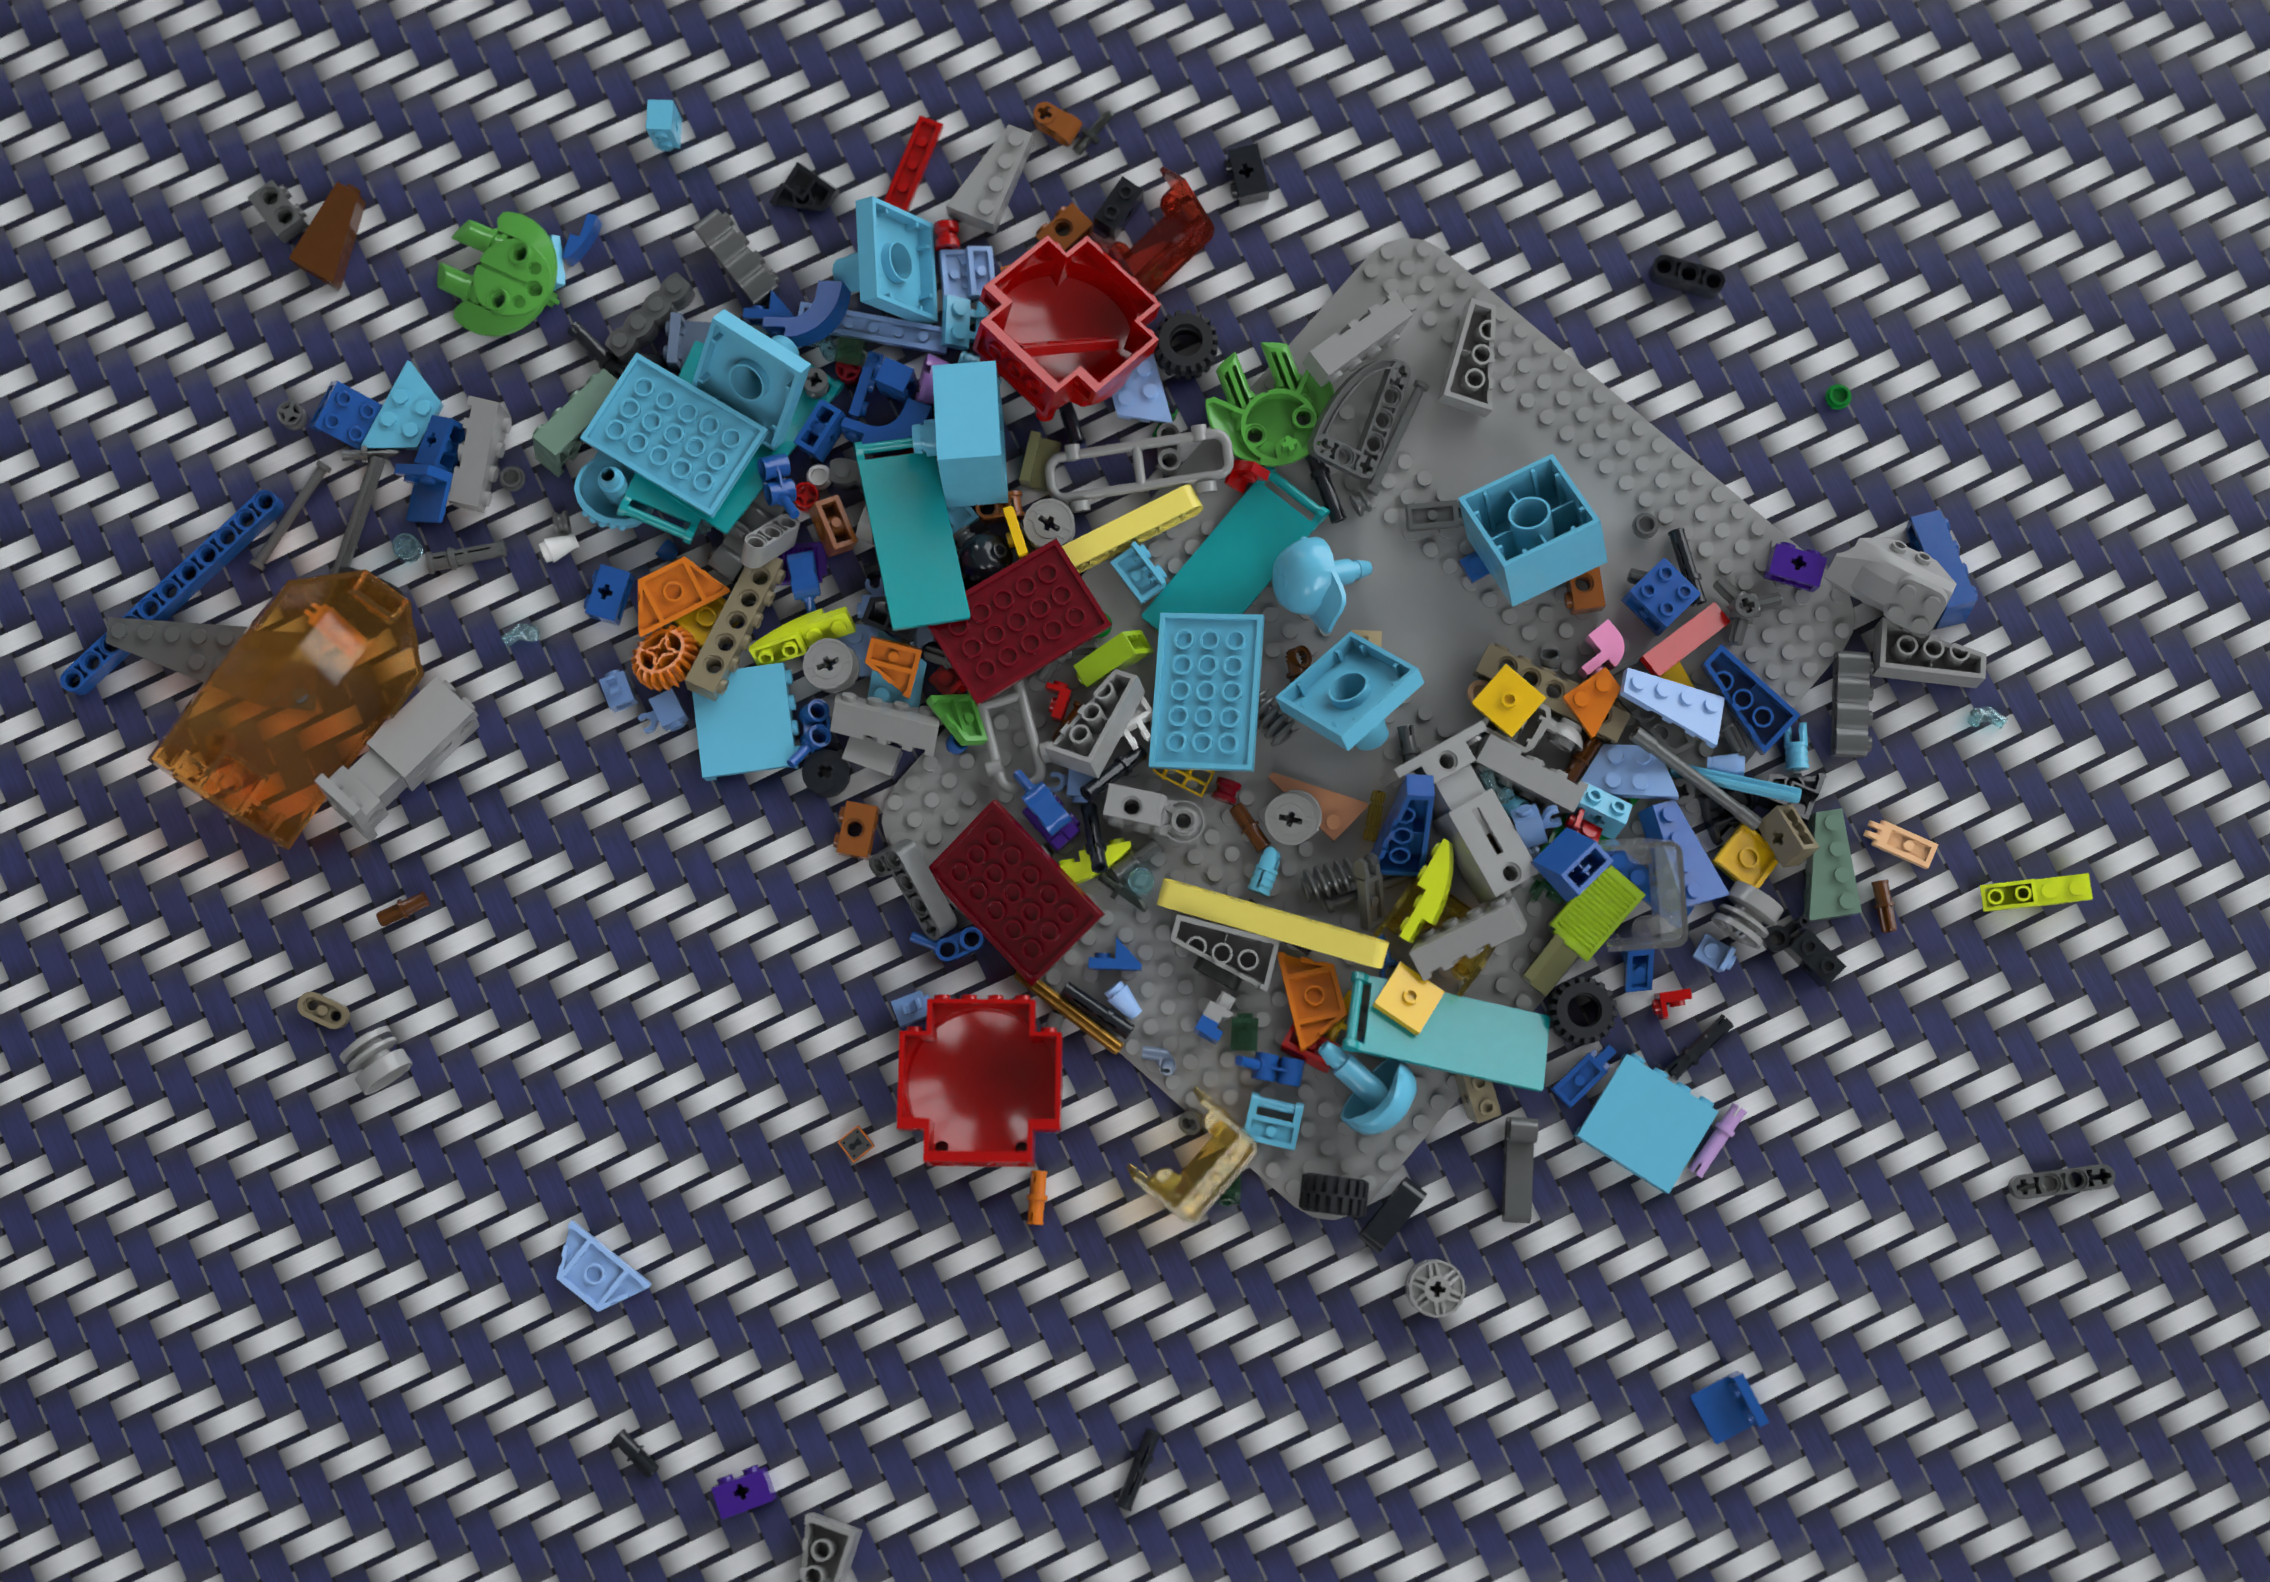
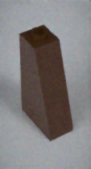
M339 182L335 184L289 256V259L298 268L337 290H340L366 204L365 200L360 196L361 191L349 183L344 186Z

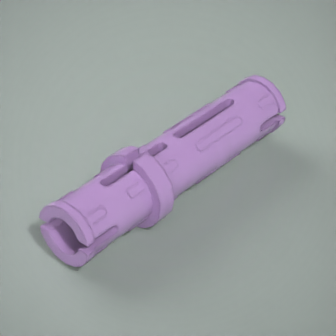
M1735 1103L1731 1104L1721 1122L1717 1121L1715 1124L1716 1129L1688 1167L1694 1173L1701 1164L1696 1173L1700 1178H1703V1175L1728 1138L1734 1136L1735 1128L1744 1115L1747 1114L1741 1108L1736 1116H1733L1739 1108Z

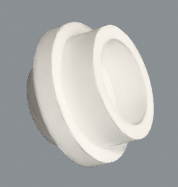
M822 464L812 466L806 475L807 482L812 483L817 490L826 489L831 484L829 480L830 469Z

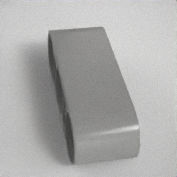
M781 514L746 535L740 557L741 563L748 568H759L791 549L796 542L800 526L799 519H791L788 514Z

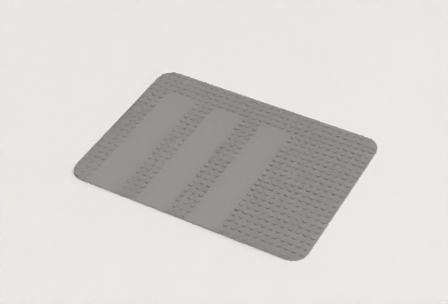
M1401 238L1386 242L1372 252L1288 345L1297 370L1303 376L1306 368L1302 362L1309 351L1336 332L1340 336V331L1355 318L1359 322V319L1376 303L1381 307L1387 299L1386 296L1391 292L1395 291L1413 314L1399 334L1401 338L1396 344L1391 347L1384 346L1381 348L1382 351L1371 360L1368 357L1365 358L1356 370L1350 372L1348 369L1343 373V377L1332 385L1335 393L1350 375L1361 367L1375 361L1398 359L1409 365L1411 377L1384 451L1415 388L1413 386L1415 380L1426 382L1429 388L1427 392L1423 393L1378 488L1380 490L1378 496H1373L1364 491L1365 485L1370 483L1372 477L1359 480L1325 463L1326 467H1329L1331 471L1329 475L1347 519L1331 524L1328 515L1308 537L1324 539L1332 551L1334 561L1346 558L1351 561H1370L1373 571L1370 575L1360 580H1355L1352 584L1343 586L1346 593V605L1331 633L1325 634L1308 615L1292 613L1285 609L1274 595L1272 581L1244 614H1263L1265 617L1260 691L1267 687L1269 688L1265 695L1266 698L1273 695L1276 697L1290 684L1289 679L1286 678V674L1289 671L1286 662L1287 658H1285L1286 652L1289 649L1300 645L1306 646L1312 655V665L1347 635L1350 630L1382 631L1381 648L1417 667L1425 683L1385 718L1389 736L1381 746L1373 750H1360L1354 745L1347 751L1287 715L1284 721L1294 720L1295 723L1291 730H1299L1281 745L1272 747L1270 743L1274 737L1266 739L1264 734L1267 729L1259 730L1258 725L1261 720L1257 721L1254 772L1216 771L1202 798L1167 780L1161 779V777L1155 774L1148 767L1150 741L1144 740L1139 728L1132 730L1130 734L1137 741V745L1145 749L1147 759L1135 766L1128 776H1122L1113 784L1160 793L1167 796L1168 800H1189L1196 803L1202 809L1205 816V827L1202 834L1196 840L1188 843H1178L1171 840L1168 836L1154 834V831L1149 830V834H1143L1133 831L1134 828L1132 826L1124 825L1123 829L1108 826V822L1103 819L1108 788L1096 796L1094 800H1089L1088 803L1091 802L1097 805L1102 839L1106 842V845H1109L1110 840L1124 838L1125 842H1131V851L1133 852L1153 838L1160 846V852L1141 864L1142 868L1138 866L1123 877L1128 881L1124 887L1142 898L1146 903L1147 910L1142 912L1120 895L1115 900L1111 898L1110 895L1113 891L1098 881L1100 875L1078 884L1105 915L1040 979L1059 994H1061L1063 988L1070 981L1109 1009H1115L1116 1014L1135 1025L1126 1040L1107 1026L1104 1029L1123 1042L1124 1046L1119 1052L1184 1110L1188 1108L1200 1110L1205 1117L1203 1127L1289 1203L1313 1218L1336 1220L1347 1216L1304 1211L1299 1208L1302 1174L1317 1173L1365 1180L1369 1183L1368 1204L1459 1099L1460 1092L1454 1073L1406 1063L1416 1078L1417 1093L1407 1114L1398 1124L1377 1135L1358 1133L1342 1121L1341 1111L1353 1091L1332 1073V1067H1330L1328 1073H1324L1305 1063L1300 1087L1251 1078V1069L1235 1064V1058L1238 1055L1254 1058L1255 1052L1258 1051L1278 1055L1279 1058H1294L1280 1050L1293 1020L1278 959L1276 957L1268 992L1244 979L1238 990L1234 991L1193 969L1192 967L1199 955L1171 941L1177 913L1199 919L1203 918L1157 905L1163 878L1180 881L1249 901L1251 898L1260 905L1372 937L1385 935L1386 941L1389 942L1388 947L1392 959H1395L1398 963L1402 962L1420 974L1409 954L1419 935L1413 944L1399 937L1402 932L1399 930L1402 922L1407 916L1411 917L1415 910L1413 904L1420 893L1424 894L1426 891L1417 885L1419 879L1414 878L1383 890L1386 920L1369 930L1361 929L1358 900L1335 908L1334 912L1329 913L1324 902V898L1328 896L1324 891H1321L1320 900L1314 894H1311V902H1307L1301 878L1304 869H1307L1312 875L1314 866H1317L1322 872L1324 863H1327L1333 869L1334 860H1337L1343 866V858L1347 857L1353 864L1356 859H1364L1365 855L1371 852L1401 787L1399 785L1394 788L1393 784H1390L1384 788L1379 779L1403 764L1402 756H1399L1401 748L1397 727L1414 725L1415 741L1420 749L1419 756L1474 724L1483 721L1485 716L1471 705L1467 698V690L1472 682L1481 680L1473 676V673L1489 643L1492 645L1498 643L1509 649L1508 653L1516 657L1522 655L1532 660V665L1540 669L1542 668L1540 653L1545 649H1557L1561 653V664L1556 670L1554 668L1550 669L1556 673V677L1562 680L1570 679L1580 685L1592 676L1589 675L1586 679H1583L1578 670L1596 656V653L1584 639L1608 619L1620 632L1624 640V655L1616 666L1618 667L1650 651L1713 602H1716L1729 618L1730 610L1727 608L1729 603L1713 588V584L1723 576L1740 593L1745 591L1747 594H1756L1759 597L1779 592L1783 598V606L1763 611L1759 617H1755L1753 623L1747 626L1741 646L1732 645L1727 641L1733 621L1729 618L1731 622L1683 658L1680 661L1694 688L1719 695L1700 665L1722 644L1794 708L1832 664L1834 653L1844 650L1853 633L1855 618L1850 595L1832 587V584L1824 578L1827 572L1826 569H1824L1820 587L1815 592L1764 579L1763 576L1771 548L1776 543L1788 542L1794 544L1796 549H1802L1442 249L1425 240ZM1471 298L1496 306L1493 349L1495 356L1492 377L1494 378L1492 390L1493 411L1486 417L1437 402L1463 309ZM1270 368L1250 388L1255 396L1274 389L1275 381ZM1399 368L1395 369L1394 372L1397 373V378H1400L1401 374L1398 373ZM1385 370L1372 374L1356 387L1340 408L1327 435L1355 449L1357 448ZM1386 390L1385 400L1391 404L1394 401V394L1392 391ZM1381 413L1376 416V423L1379 427L1385 425V417ZM1300 416L1296 419L1300 425L1310 423V420L1305 416ZM1252 433L1248 436V439L1254 443H1257L1262 439L1261 436L1256 433ZM1369 437L1367 440V446L1371 451H1374L1377 447V442L1373 437ZM1217 439L1201 442L1183 462L1180 470L1171 477L1221 469L1224 465L1222 445ZM1321 442V444L1319 445L1320 451H1331V449L1323 447ZM1343 450L1337 453V459L1341 464L1347 461V454ZM1553 454L1601 521L1608 560L1607 563L1599 566L1606 606L1602 611L1571 615L1570 608H1566L1564 602V593H1567L1566 583H1562L1512 607L1491 574L1471 583L1460 566L1459 560L1475 552V549L1467 539L1465 526L1407 532L1405 505L1451 500L1459 502V497ZM1305 457L1288 465L1274 467L1279 475L1320 507L1324 506L1314 480H1311V471ZM1361 463L1362 472H1366L1367 468L1364 467V463ZM1225 478L1216 481L1218 491L1207 494H1197L1196 484H1190L1203 505L1202 512L1138 544L1139 546L1143 544L1152 556L1149 560L1153 565H1160L1167 575V578H1165L1166 585L1253 483L1248 482L1245 492L1239 493L1224 483ZM1269 480L1264 484L1311 521L1315 515L1272 481ZM1181 486L1159 489L1149 502ZM1360 490L1365 493L1372 507L1371 512L1365 511L1361 517L1356 513L1350 501V496H1357ZM1458 510L1459 518H1461L1462 513L1460 510ZM1641 513L1652 514L1658 521V531L1649 539L1637 537L1632 530L1633 520ZM1677 528H1684L1697 573H1700L1702 577L1700 582L1707 602L1698 606H1689L1657 636L1621 599L1635 586V584L1627 582V576L1631 568L1649 572L1663 558H1666L1680 572L1668 532ZM1120 553L1088 569L1081 576L1103 612L1112 621V629L1107 636L1103 638L1094 637L1093 639L1097 640V648H1099L1123 631L1142 630L1154 652L1123 671L1139 677L1145 690L1143 696L1153 710L1159 631L1142 618V614L1161 591L1141 605L1110 564L1111 561L1122 554ZM1792 562L1795 565V569L1798 570L1797 562ZM1582 580L1575 582L1577 589L1580 591L1588 590L1586 582ZM1743 604L1739 606L1740 609H1745L1746 612L1749 610L1748 606L1744 607ZM1297 653V660L1301 664V656H1299V653ZM1072 655V659H1066L1063 665L1058 664L1049 680V683L1052 684L1054 680L1069 685L1068 689L1072 691L1073 695L1064 719H1067L1074 708V701L1081 702L1084 705L1088 704L1094 697L1093 693L1101 685L1086 688L1076 676L1077 671L1073 665L1088 655ZM1507 663L1499 664V670ZM1035 672L1023 679L1039 743L1052 741V737L1060 725L1059 722L1052 720V713L1048 712L1052 698H1057L1058 695L1046 691V683L1037 680ZM1523 676V678L1532 686L1535 685V679L1533 676ZM1014 685L995 697L1015 691ZM1550 686L1546 688V693L1550 698L1559 697V692L1555 687ZM1276 698L1272 702L1273 706L1278 704ZM1615 699V703L1622 705L1617 699ZM1018 701L988 710L1000 758L1004 765L1006 780L1009 783H1017L1013 777L1016 770H1022L1028 779L1032 778L1035 775L1036 769ZM1281 708L1278 711L1279 714L1284 713ZM1731 713V715H1732L1734 721L1737 722V720L1735 719V717H1734L1733 714ZM1551 715L1552 719L1560 722V719ZM1632 715L1616 744L1637 745L1629 737L1636 727L1639 726L1643 730L1645 729ZM1152 719L1144 723L1150 735ZM1738 725L1737 727L1747 744V748L1740 752L1739 756H1745L1746 764L1757 750L1741 726ZM947 728L937 737L934 757L926 756L923 753L894 785L884 802L881 823L888 845L903 839L912 840L917 845L928 867L994 799H997L1040 846L1048 843L1022 814V811L1027 807L1021 799L1025 795V791L1014 794L1004 792L998 787L995 777L989 778L985 763L990 762L986 742L983 745H969L964 752L952 754L946 748V740L951 735ZM1581 731L1580 734L1584 742L1588 735L1586 732ZM1719 733L1718 744L1713 749L1705 745V741L1695 736L1692 738L1696 745L1680 753L1677 757L1688 765L1707 768V756L1733 754L1724 734ZM1543 734L1530 755L1544 761L1546 769L1553 768L1564 771L1572 759L1571 755L1576 754L1577 751L1565 752L1552 745L1548 741L1550 737ZM1124 736L1118 741L1103 771L1111 766L1118 756H1124L1132 750ZM1598 739L1601 744L1595 752V754L1590 759V761L1588 762L1590 765L1593 762L1596 755L1598 754V752L1600 751L1603 744L1608 743ZM1481 740L1477 741L1471 746H1478ZM1053 762L1046 763V775L1042 782L1048 789L1049 786L1057 787L1060 784V780L1058 778H1051L1050 773L1059 772L1068 775L1069 768L1054 764ZM1585 767L1575 784L1579 783L1588 768ZM1155 769L1160 774L1164 771V769ZM1168 770L1166 777L1182 784L1185 776L1173 770ZM1193 770L1191 775L1207 783L1211 773L1205 770ZM1274 772L1366 802L1369 807L1334 842L1318 829L1311 838L1303 843L1285 845L1276 841L1270 835L1265 824V812L1269 803L1283 793L1268 779V776ZM1477 772L1475 773L1485 791L1489 790L1487 785L1490 781L1498 785L1496 783L1498 779L1489 775L1486 777ZM1217 777L1227 778L1242 785L1241 790L1236 794V804L1240 802L1244 804L1255 822L1259 821L1258 826L1268 841L1271 842L1269 846L1275 848L1281 854L1280 864L1277 869L1278 875L1270 892V897L1256 894L1247 889L1253 876V871H1255V866L1259 864L1264 849L1257 853L1247 836L1241 834L1243 830L1230 813V809L1235 805L1225 804L1211 798L1212 792L1217 788ZM1188 780L1186 787L1201 794L1205 787L1193 780ZM1065 787L1061 792L1054 794L1064 804L1062 807L1067 813H1072L1079 820L1081 825L1078 828L1081 830V833L1059 853L1052 848L1055 855L1051 858L1058 865H1060L1059 861L1074 858L1075 862H1079L1078 851L1084 850L1083 846L1087 843L1081 812L1083 804L1073 803L1072 798H1067V787ZM1695 787L1694 798L1687 804L1680 806L1691 827L1702 815L1698 795L1703 792ZM1511 788V790H1508L1511 793L1515 794V796H1519L1520 792L1516 791L1513 788ZM1620 798V799H1622V800H1624V801L1627 802V799H1628V798ZM1639 799L1631 808L1625 827L1614 840L1611 839L1609 844L1614 842L1651 872L1656 868L1638 812L1652 805L1667 802V800ZM1535 801L1533 803L1529 802V804L1536 803L1540 815L1543 814L1544 811L1541 810L1542 805ZM1130 805L1125 809V812L1129 815H1134L1139 811L1134 805ZM1434 809L1432 812L1426 863L1433 858L1431 852L1436 843L1442 842V838L1432 822L1438 819ZM1294 812L1291 813V814H1289V815H1285V816H1288V817H1292V818H1293V819H1292V822H1296L1297 820L1300 819V818L1294 817V816H1295V813H1294ZM1556 814L1555 816H1551L1550 818H1561L1563 814ZM1180 816L1177 818L1176 824L1179 828L1186 829L1190 826L1191 821L1186 816ZM1554 828L1545 829L1547 837ZM1455 861L1452 884L1444 910L1436 926L1426 921L1420 932L1429 927H1433L1434 930L1440 928L1446 920L1453 917L1461 919L1467 916L1466 913L1476 907L1484 909L1490 906L1488 901L1482 904L1478 903ZM1111 868L1105 871V873L1120 883L1121 880L1117 878ZM1540 873L1532 876L1534 882L1521 889L1519 888L1505 898L1508 899L1514 896L1528 924L1524 933L1493 948H1490L1487 944L1484 951L1470 959L1464 955L1460 961L1454 964V967L1444 971L1442 967L1435 969L1431 974L1432 977L1427 980L1446 993L1533 1012L1546 996L1522 979L1521 975L1554 935L1552 933L1554 927H1551L1549 923L1567 902ZM1382 875V879L1392 875ZM1351 882V891L1357 889V885ZM1341 885V894H1338L1334 888H1331V896L1329 898L1332 899L1350 891L1344 885ZM944 894L946 900L952 906H954L960 913H962L959 910V908ZM1117 937L1142 964V971L1089 970V957H1094V953H1110V958H1115ZM1280 941L1278 952H1284L1285 955L1298 958L1306 957L1315 962L1323 961L1334 964L1343 999L1347 991H1352L1351 972L1361 971L1368 975L1379 977V968L1366 966L1314 950L1306 956L1305 953L1290 943L1286 945ZM1577 955V958L1567 969V971L1573 966V964L1579 959L1580 956ZM1394 967L1386 968L1385 976L1387 979L1390 978L1395 970ZM1119 980L1123 984L1128 985L1142 1010L1132 1020H1129L1106 1001L1108 998L1104 993ZM1363 985L1361 1004L1368 1005L1370 985ZM1224 991L1236 998L1230 1009V1012L1234 1014L1229 1021H1220L1217 1029L1222 1031L1223 1034L1217 1045H1214L1193 1033L1210 1000L1215 1003L1221 992ZM1081 1010L1083 1013H1085L1099 1025L1101 1024V1022L1096 1020L1094 1017ZM1347 1017L1344 1021L1345 1024H1348ZM1343 1029L1340 1030L1335 1043L1341 1045V1049L1347 1032ZM1357 1031V1041L1361 1040L1365 1031ZM1143 1046L1167 1049L1176 1062L1174 1073L1170 1076H1165L1160 1072V1068L1155 1060L1142 1059ZM1342 1049L1345 1054L1351 1053L1371 1072L1388 1059L1378 1058L1377 1056L1361 1052H1348ZM1252 1092L1260 1093L1262 1097L1288 1103H1305L1295 1151L1242 1139ZM1257 1107L1256 1114L1288 1122L1293 1120V1114Z

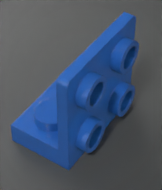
M331 381L308 427L317 432L323 431L345 444L361 450V445L383 405L339 381Z
M396 464L394 474L404 477V482L414 484L406 521L442 523L446 513V503L453 473L429 464Z
M1663 558L1629 590L1621 601L1649 629L1659 636L1701 593L1666 558Z
M1735 1371L1690 1395L1715 1444H1719L1753 1425L1760 1428L1769 1423L1747 1379L1739 1371Z

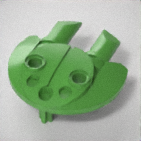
M503 212L497 218V228L495 229L469 219L451 237L453 240L483 252L479 260L481 264L476 266L474 275L439 262L437 287L461 298L463 301L455 308L454 319L461 326L478 335L499 337L512 334L530 324L543 311L546 305L553 308L554 304L558 305L560 303V300L557 299L558 294L553 292L558 267L553 242L538 223L525 215Z
M1262 342L1260 345L1275 381L1274 389L1255 396L1254 392H1251L1238 356L1234 352L1216 370L1227 401L1225 402L1216 397L1206 399V414L1211 429H1220L1230 437L1233 454L1236 458L1245 461H1255L1264 467H1278L1299 461L1310 454L1307 448L1309 438L1319 416L1334 394V388L1330 382L1320 387L1307 369L1303 376L1299 374L1287 344ZM1300 416H1305L1310 420V423L1300 425L1296 419ZM1252 433L1259 434L1262 439L1261 441L1254 443L1248 439V436Z

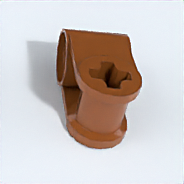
M1049 102L1038 103L1034 108L1035 127L1061 145L1070 147L1083 123L1074 115L1059 109Z
M1008 491L1009 503L976 504L975 509L979 521L983 524L1006 522L1003 508L1011 506L1012 502L1017 520H1023L1026 513L1023 512L1021 504L1022 491ZM984 506L994 508V512L990 515H984L980 511Z

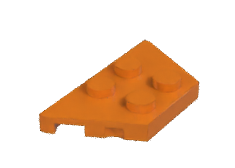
M683 556L637 580L638 634L640 637H643L730 593V590L687 557Z
M1278 952L1277 959L1300 1052H1302L1345 1019L1347 1013L1334 964L1323 961L1315 962L1310 958H1298L1285 955L1284 952Z

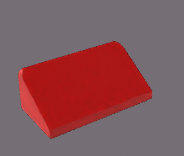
M1292 1023L1281 1044L1280 1050L1296 1059L1305 1061L1306 1064L1324 1073H1328L1331 1066L1326 1064L1318 1050L1326 1041L1338 1047H1341V1045L1322 1036L1305 1051L1300 1052L1294 1024Z

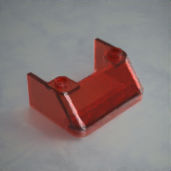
M1163 166L1159 170L1170 186V189L1162 196L1160 201V208L1165 216L1131 249L1121 241L1110 243L1094 232L1089 235L1094 242H1097L1102 247L1105 253L1118 261L1120 266L1130 276L1135 277L1139 284L1151 294L1156 293L1213 238L1215 232L1212 221L1186 179Z

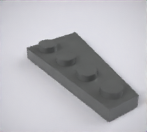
M1646 652L1609 671L1620 687L1623 672L1627 668L1651 674L1639 660ZM1620 692L1617 695L1616 699L1639 724L1673 754L1678 755L1696 745L1692 736L1686 734L1683 728L1674 723H1667L1661 719L1662 716L1652 710L1648 712L1622 697Z

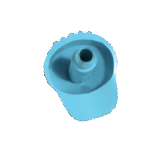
M598 451L595 457L580 469L576 477L574 491L577 502L582 508V515L584 517L588 516L591 523L597 522L600 527L618 528L621 531L643 524V522L631 517L617 515L619 505L635 472ZM634 500L630 504L631 507L651 515L655 510Z
M1303 536L1300 540L1295 541L1280 552L1276 558L1272 570L1273 592L1278 602L1285 609L1292 613L1308 615L1322 632L1328 634L1332 632L1346 605V593L1343 586L1352 584L1355 580H1360L1370 575L1373 567L1370 561L1365 560L1351 561L1346 558L1334 561L1332 551L1324 539Z
M1326 1041L1321 1045L1318 1052L1326 1064L1333 1068L1332 1073L1353 1091L1341 1111V1119L1347 1126L1364 1135H1377L1392 1128L1404 1118L1417 1093L1416 1078L1405 1062L1386 1059L1371 1072L1351 1053L1345 1054L1340 1047Z

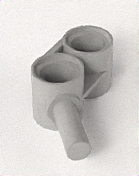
M1164 423L1157 430V437H1161L1165 433L1180 434L1178 427L1173 423ZM1180 444L1157 448L1158 464L1155 466L1156 470L1147 480L1160 479L1163 476L1171 477L1180 470ZM1166 458H1173L1177 463L1173 467H1166L1162 462Z

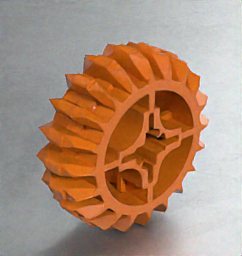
M671 624L668 628L662 626L660 630L652 631V634L649 636L644 635L645 639L642 642H637L638 648L632 650L634 657L630 660L633 665L631 667L639 682L650 690L655 689L660 692L664 688L670 691L673 685L679 687V683L683 680L685 681L700 652L699 644L691 632H688V630L681 626L676 627Z

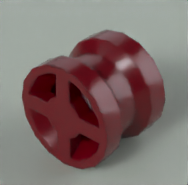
M853 356L840 358L835 367L838 379L844 382L846 386L858 384L862 372L858 359Z
M1217 777V788L1212 792L1211 798L1225 804L1236 805V794L1241 790L1242 785L1227 778Z

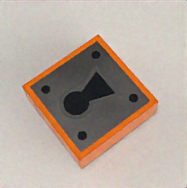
M859 1125L837 1142L853 1163L875 1147L874 1143Z

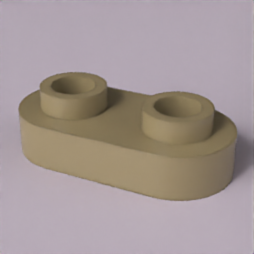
M306 992L298 1000L297 1008L302 1016L327 1028L342 1029L350 1020V1012L345 1005L320 993ZM312 1001L317 1002V1008L315 1010H311L310 1004ZM336 1012L341 1014L338 1021H335L333 1018Z

